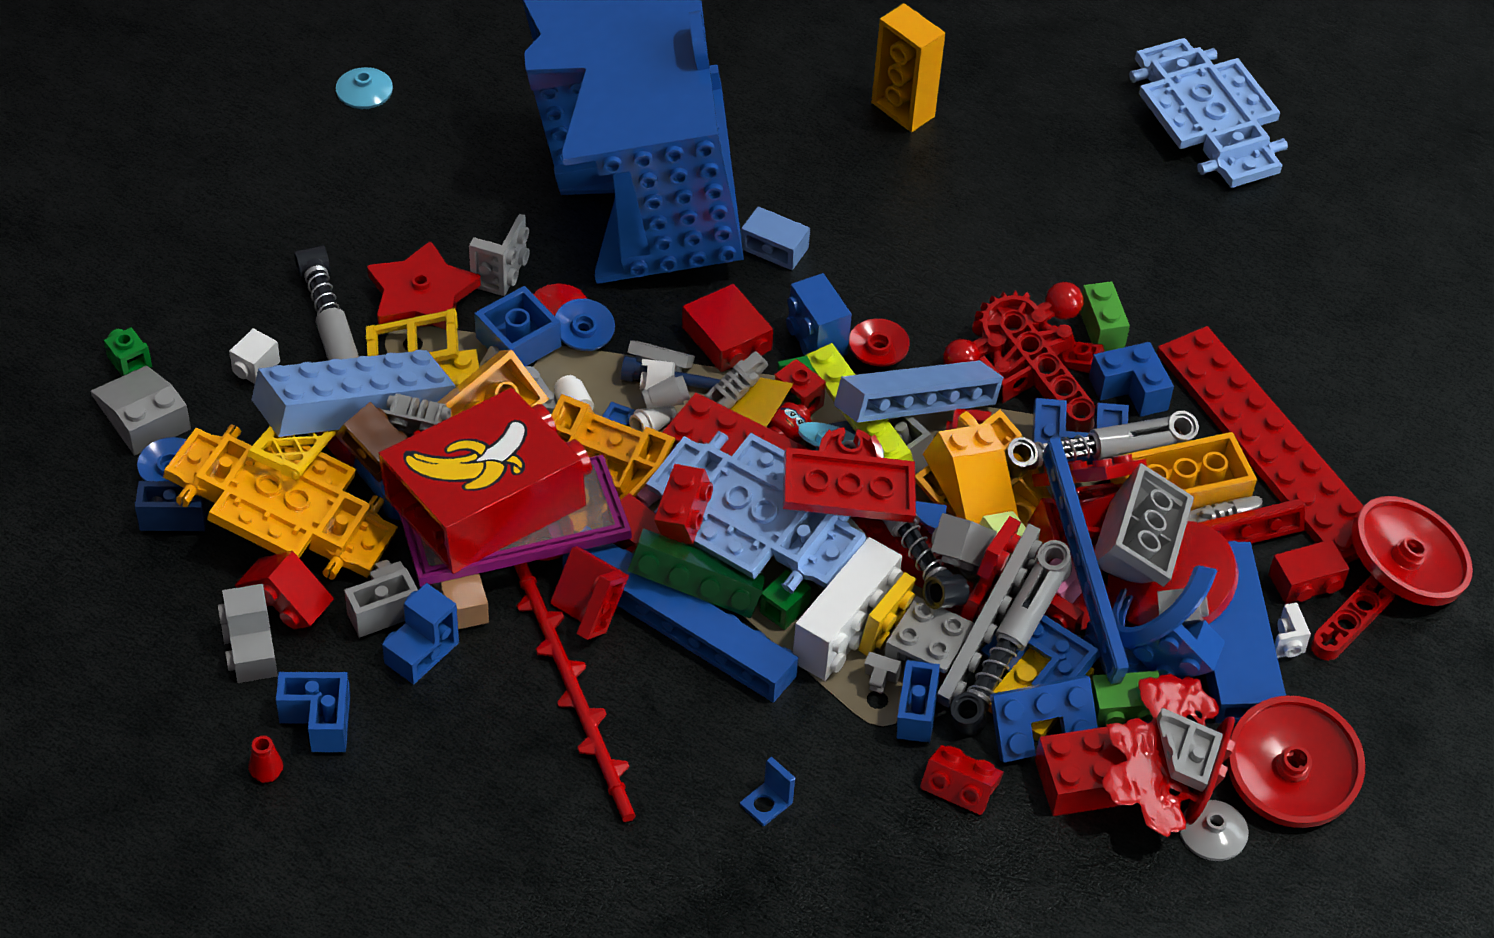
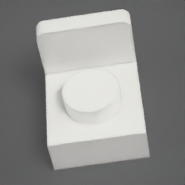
M1297 602L1284 605L1281 619H1278L1280 634L1277 635L1274 644L1277 658L1285 656L1295 657L1305 653L1311 635Z

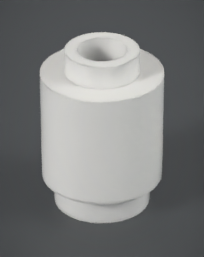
M567 375L555 383L554 396L557 402L561 394L587 403L592 410L594 409V403L581 380L573 375Z

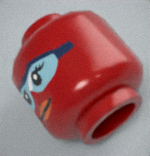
M786 402L777 409L767 428L800 444L804 439L798 433L799 426L803 423L812 422L811 413L802 404Z

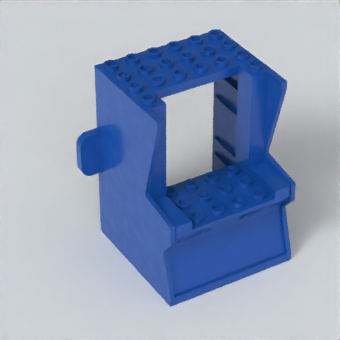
M522 0L533 43L525 51V67L547 138L560 194L615 193L614 203L595 269L596 283L744 260L722 85L718 65H709L702 0Z

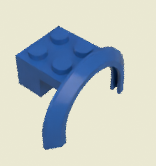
M1200 565L1194 567L1186 587L1176 601L1155 619L1136 627H1125L1126 614L1133 596H1126V588L1120 590L1112 611L1123 647L1128 648L1150 671H1158L1159 676L1171 673L1183 679L1186 676L1195 677L1213 672L1225 640L1205 620L1183 626L1182 623L1195 612L1207 596L1217 570Z

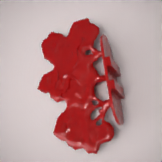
M1171 673L1160 675L1158 678L1148 677L1140 679L1138 682L1141 700L1153 717L1150 723H1146L1140 718L1128 720L1126 725L1120 723L1106 724L1112 745L1125 754L1127 761L1121 762L1118 765H1110L1102 780L1105 791L1110 793V797L1115 804L1134 805L1139 803L1146 825L1165 837L1170 836L1171 832H1179L1186 829V823L1192 825L1206 807L1213 790L1225 778L1228 767L1222 763L1232 754L1236 743L1230 740L1235 718L1233 716L1227 717L1216 729L1223 736L1208 784L1203 792L1193 789V792H1191L1185 784L1170 778L1156 720L1161 708H1165L1185 718L1187 715H1192L1199 724L1206 726L1205 720L1217 716L1220 709L1216 700L1203 691L1199 679H1194L1190 676L1180 679ZM1196 710L1202 713V719L1197 717ZM1172 788L1180 793L1178 796L1170 794L1169 790ZM1190 799L1186 816L1184 817L1180 809L1181 801Z

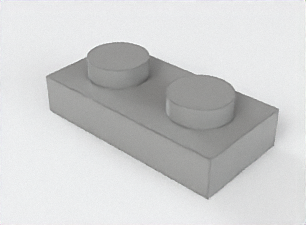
M630 341L627 352L636 355L635 358L639 362H642V359L673 362L677 372H682L683 368H692L695 358L693 355L640 341Z

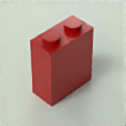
M734 284L688 303L682 308V328L720 372L733 368L739 361H744L755 351L762 356L772 350L773 328Z

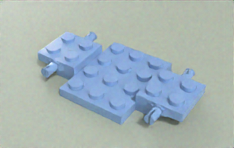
M1185 38L1136 51L1135 60L1141 69L1130 71V80L1133 83L1143 79H1149L1152 82L1141 85L1139 95L1179 149L1204 142L1203 151L1210 160L1198 163L1197 168L1201 175L1218 171L1232 188L1281 172L1282 164L1275 156V153L1287 150V141L1282 138L1270 142V137L1261 127V125L1278 121L1280 111L1238 58L1214 65L1210 60L1217 59L1215 48L1205 51L1200 47L1193 48Z
M717 431L709 444L696 443L684 436L646 483L651 492L662 497L674 464L705 469L710 482L713 484V493L707 504L702 525L697 532L693 545L753 579L757 577L774 555L777 562L792 570L789 577L782 583V587L792 594L803 579L811 580L826 588L866 541L865 534L851 527L847 522L851 516L783 509L785 451L752 433L747 436L733 456L720 450L726 441L729 440L727 435L723 432L721 433V431Z

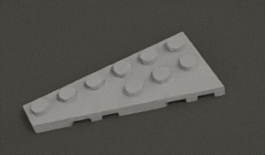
M1031 524L1027 525L937 693V702L949 708L953 699L959 694L964 693L967 686L964 680L970 671L975 672L982 658L981 650L986 643L989 644L998 627L996 625L998 623L1001 624L1010 608L1013 596H1017L1025 582L1024 578L1028 570H1032L1036 563L1039 548L1043 543L1039 541L1041 529Z

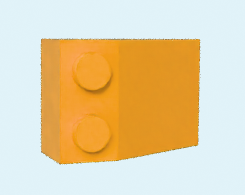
M990 423L939 431L924 451L923 456L956 516L978 524L982 517L986 515L1014 511L1018 517L1004 448Z

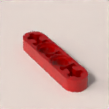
M1371 575L1317 630L1311 644L1313 653L1322 660L1329 661L1337 658L1389 605L1396 594L1384 587L1377 595L1375 593L1377 586L1381 587L1383 585ZM1366 601L1372 605L1373 609L1368 611L1362 610L1357 606L1356 602ZM1348 620L1353 623L1355 628L1350 630L1344 629L1338 624V621ZM1332 635L1335 636L1333 645L1325 646L1322 644L1327 643L1332 638Z

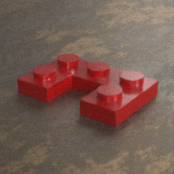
M1132 454L1114 456V463H1112V458L1092 461L1093 464L1088 465L1087 461H1083V459L1067 461L1074 483L1109 480L1132 475V472L1140 463L1147 466L1146 458L1133 460ZM1045 466L1044 472L1032 474L1033 487L1050 486Z
M1009 516L986 549L977 575L981 576L980 580L969 595V599L960 615L961 617L972 622L979 617L1009 561L1010 553L1014 552L1021 536L1017 535L1021 521Z

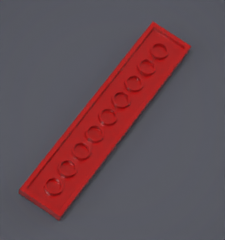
M1206 326L1158 346L1156 354L1223 434L1233 432L1249 465L1282 503L1301 499L1305 503L1304 530L1315 543L1332 539L1346 563L1358 559L1359 556L1352 540V524L1357 514L1364 507L1363 504L1211 329Z

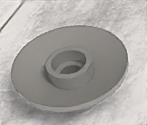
M1209 800L1198 819L1192 825L1186 823V829L1179 831L1183 843L1191 852L1211 861H1224L1234 858L1242 852L1248 840V826L1244 817L1231 805L1217 800ZM1212 823H1217L1220 826H1214Z

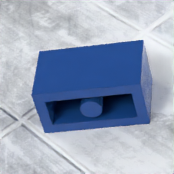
M906 660L897 716V739L930 743L939 687L940 664Z

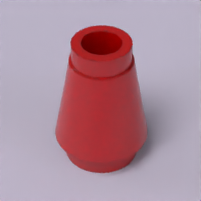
M259 736L252 742L249 772L260 782H272L282 772L283 761L272 740L267 736Z

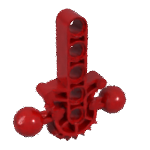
M1064 281L1054 284L1048 290L1045 302L1038 306L1030 300L1028 291L1023 296H1018L1016 290L1011 296H1007L1003 291L999 299L992 295L989 299L990 304L982 302L980 306L981 311H976L975 321L972 324V332L980 336V338L973 342L966 339L952 341L945 348L943 363L953 364L978 361L979 358L988 354L993 359L995 368L1004 379L1030 365L1033 370L1034 386L1044 399L1067 400V429L1073 432L1090 433V430L1094 429L1095 405L1057 357L1063 351L1071 348L1072 329L1069 325H1060L1058 327L1047 323V320L1053 317L1063 320L1074 318L1081 311L1084 297L1080 288L1073 283ZM1044 371H1050V372H1052V373H1050V374H1044V373H1042V372H1044ZM1067 393V394H1069V395H1067V396H1061V395H1058V394ZM1078 415H1084V416H1087V417H1085V418H1077L1076 416H1078Z

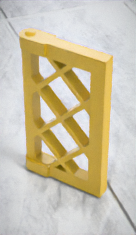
M269 426L249 449L247 457L281 471V474L296 480L300 478L307 467L339 430L323 431L322 436H317L316 433H307L309 435L307 437L291 435L287 436L288 438H275L277 434ZM314 444L309 451H303L300 446ZM279 446H293L296 452L282 453ZM271 447L274 453H268L264 449ZM291 460H301L298 464L290 462Z

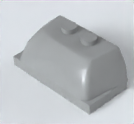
M1140 463L1134 469L1132 475L1122 484L1108 506L1095 547L1099 568L1126 582L1143 584L1155 581L1164 587L1172 578L1194 496Z

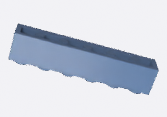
M980 360L842 376L834 406L859 423L995 405L1004 377Z

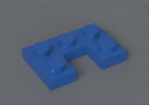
M1036 398L1034 400L1032 442L1045 444L1049 439H1062L1064 437L1074 439L1076 435L1087 437L1089 433L1066 431L1067 400ZM1097 403L1095 405L1094 429L1127 424L1129 405ZM1092 455L1089 458L1082 456L1076 459L1087 461V465L1093 464L1092 461H1095Z
M1044 615L1025 649L1022 651L1016 650L1015 654L1017 656H1013L1008 664L1010 669L1005 670L1009 672L1029 648L1033 649L1050 660L1031 683L1033 686L1083 676L1101 654L1096 647ZM996 635L981 650L988 659L990 657V649L998 643Z
M1087 675L990 694L999 759L1002 762L1036 756L1031 727L1033 722L1059 717L1062 733L1098 728L1091 680Z

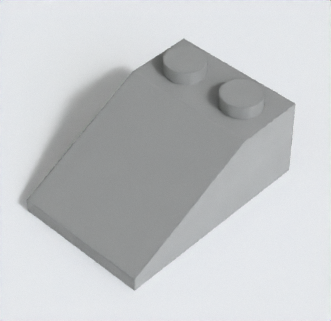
M144 366L91 390V395L134 456L141 453L146 446L156 440L176 437L191 430L186 403L172 384L148 366Z

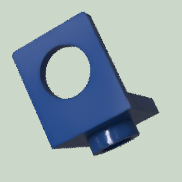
M770 757L766 761L764 783L740 802V806L759 824L765 826L793 803L795 777L773 757ZM766 797L773 802L774 807L768 812H760L754 807V802L758 798Z

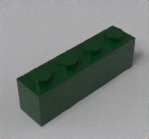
M645 528L642 529L627 570L750 619L763 591L765 575L761 573L753 579L707 552Z

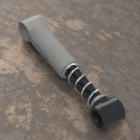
M321 245L294 251L298 276L301 281L305 280L308 283V290L311 292L315 311L318 312L316 325L328 361L332 359L358 358L359 355L345 313L334 302L336 296L331 293L333 286L328 283L331 272L325 246Z
M1177 411L1169 417L1092 429L1087 437L1076 435L1074 439L1064 437L1061 439L1067 459L1073 458L1075 461L1077 457L1086 456L1089 458L1092 455L1095 460L1191 441L1198 433L1199 425L1196 417L1191 413ZM1174 427L1179 428L1183 435L1179 434ZM1025 437L1013 439L1004 450L1010 477H1022L1028 470H1034L1043 465L1042 455L1047 443L1032 442ZM1013 453L1019 454L1024 462L1018 461Z
M853 440L843 443L846 448H857ZM881 445L882 455H883V458H884V450H883L882 445ZM917 513L913 523L883 520L893 537H902L901 545L904 548H908V556L916 560V569L923 571L922 577L925 581L923 585V598L927 606L931 609H943L965 605L970 593L967 580L960 574H952L950 570L940 565L942 563L941 559H936L933 554L934 552L931 551V548L926 543L928 537H922L919 532L921 526L918 525L920 518Z
M1051 540L1039 548L1036 563L995 633L997 645L990 649L989 659L983 661L982 671L975 675L976 682L968 687L967 692L959 694L952 701L951 715L956 730L961 734L967 736L976 735L985 728L987 722L986 713L991 703L990 694L995 693L993 691L997 683L1002 682L1000 678L1005 669H1010L1008 664L1013 656H1017L1015 654L1016 650L1022 651L1025 649L1060 585L1071 575L1070 550L1063 542ZM1054 558L1062 560L1060 564L1054 566L1047 563ZM971 709L977 712L974 717L969 719L961 717V714L966 710Z

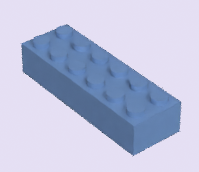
M415 350L413 352L387 353L386 355L360 356L358 358L332 359L322 362H303L294 365H275L273 367L258 368L252 401L278 437L339 430L345 422L369 402L377 408L390 411V408H387L388 397L390 395L395 396L397 393L412 398H419L420 404L423 399L428 400V403L430 401L438 402L452 391L456 385L427 350Z

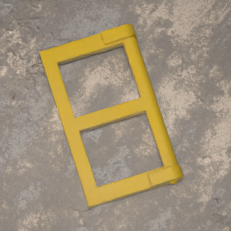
M452 308L438 313L380 325L366 326L367 356L378 355V334L407 329L408 352L418 350L417 326L446 321L447 349L429 353L436 362L459 357L456 309Z

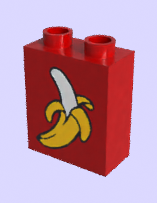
M513 388L507 389L378 452L386 499L447 566L452 574L587 506L584 477L592 473V464L585 448L576 439L565 442L557 434L555 422L547 408L540 403L531 407Z

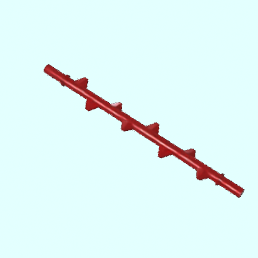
M527 562L514 565L520 579V587L526 593L518 603L517 608L519 611L534 612L545 637V640L536 648V652L538 655L554 658L567 689L557 701L560 708H575L587 738L577 747L579 754L595 755L609 787V795H612L622 820L629 822L636 815L625 792L626 786L619 778L629 768V764L627 761L611 759L597 727L607 713L604 708H589L577 680V677L586 669L585 663L568 659L556 632L557 626L565 618L563 612L547 611L536 585L537 580L532 576Z

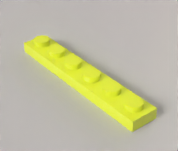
M831 343L807 354L815 373L826 381L825 390L832 400L835 401L841 377L855 375V373L834 344ZM841 411L855 432L859 429L870 436L875 434L884 450V458L914 461L910 449L888 419L857 423Z

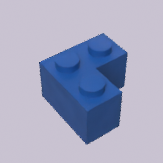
M1150 342L1093 354L1089 380L1100 401L1128 394L1140 417L1169 409L1174 385Z
M428 583L423 585L418 591H413L409 594L404 603L405 624L397 631L391 632L382 644L384 663L413 685L459 644L456 603Z
M279 672L276 695L279 722L309 723L308 732L311 752H346L350 706L348 672Z

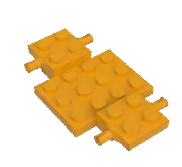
M229 425L223 436L211 435L195 428L165 468L163 478L184 488L179 496L176 497V502L179 505L183 502L182 507H188L195 495L214 502L215 504L208 514V521L275 554L293 550L300 558L310 543L309 550L330 560L323 570V575L326 578L330 574V580L335 579L341 567L348 568L368 578L370 572L375 567L374 564L379 561L396 535L398 526L383 520L377 514L384 505V500L381 497L377 501L378 496L374 495L370 502L367 503L345 492L355 477V468L320 452L299 479H292L281 474V471L247 457L248 451L252 446L237 439L241 434V430L237 426L234 429L235 425ZM276 435L275 438H288V437H287V436L278 437V435ZM300 445L303 451L311 449L309 445ZM279 446L282 453L296 452L293 446ZM271 447L264 449L268 453H274ZM291 460L290 462L298 464L301 460Z

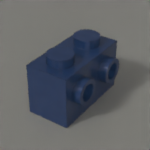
M139 481L135 502L140 531H205L208 500L202 496L195 495L188 507H182L183 502L179 505L176 502V497L184 489L183 487L171 481Z

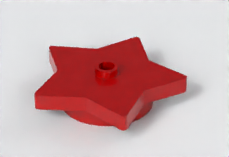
M432 242L425 244L405 261L367 266L368 277L383 294L377 313L378 324L438 313L452 308L456 309L459 300L481 285V276L479 274L447 265ZM446 321L422 325H433L446 330Z

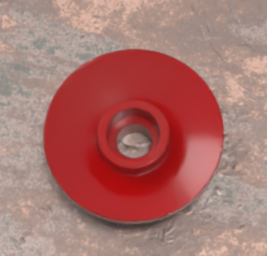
M865 320L856 325L849 336V347L853 355L860 361L872 366L883 367L896 364L909 351L910 340L907 332L900 325L890 320Z

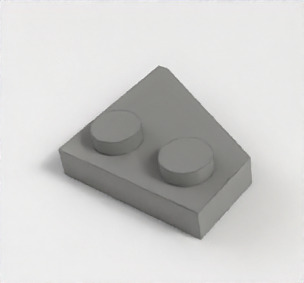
M1161 708L1156 720L1170 778L1203 792L1208 784L1223 734L1165 708Z

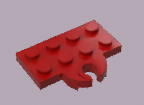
M838 428L833 431L829 429L822 437L818 451L786 447L783 469V509L914 522L916 517L915 461L883 458L881 444L875 434L870 436L864 431L857 429L853 440L857 447L855 449L846 448L842 444L846 433L845 428Z

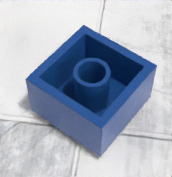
M822 273L792 283L790 297L787 300L789 315L786 319V326L789 333L795 335L800 342L803 354L807 355L833 343L842 357L848 355L852 314L825 274Z
M525 286L474 313L476 338L487 349L490 346H496L499 351L512 349L524 366L561 347V322Z

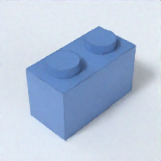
M759 206L741 228L742 249L790 270L795 268L809 248V227Z

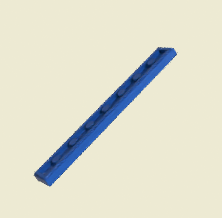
M1061 438L1049 439L1042 458L1104 668L1110 684L1122 683L1129 669L1128 661Z

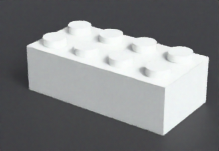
M870 537L864 542L796 622L793 653L798 657V666L824 681L827 680L833 671L836 673L840 671L851 649L855 651L859 648L869 614L903 575L901 570V554Z

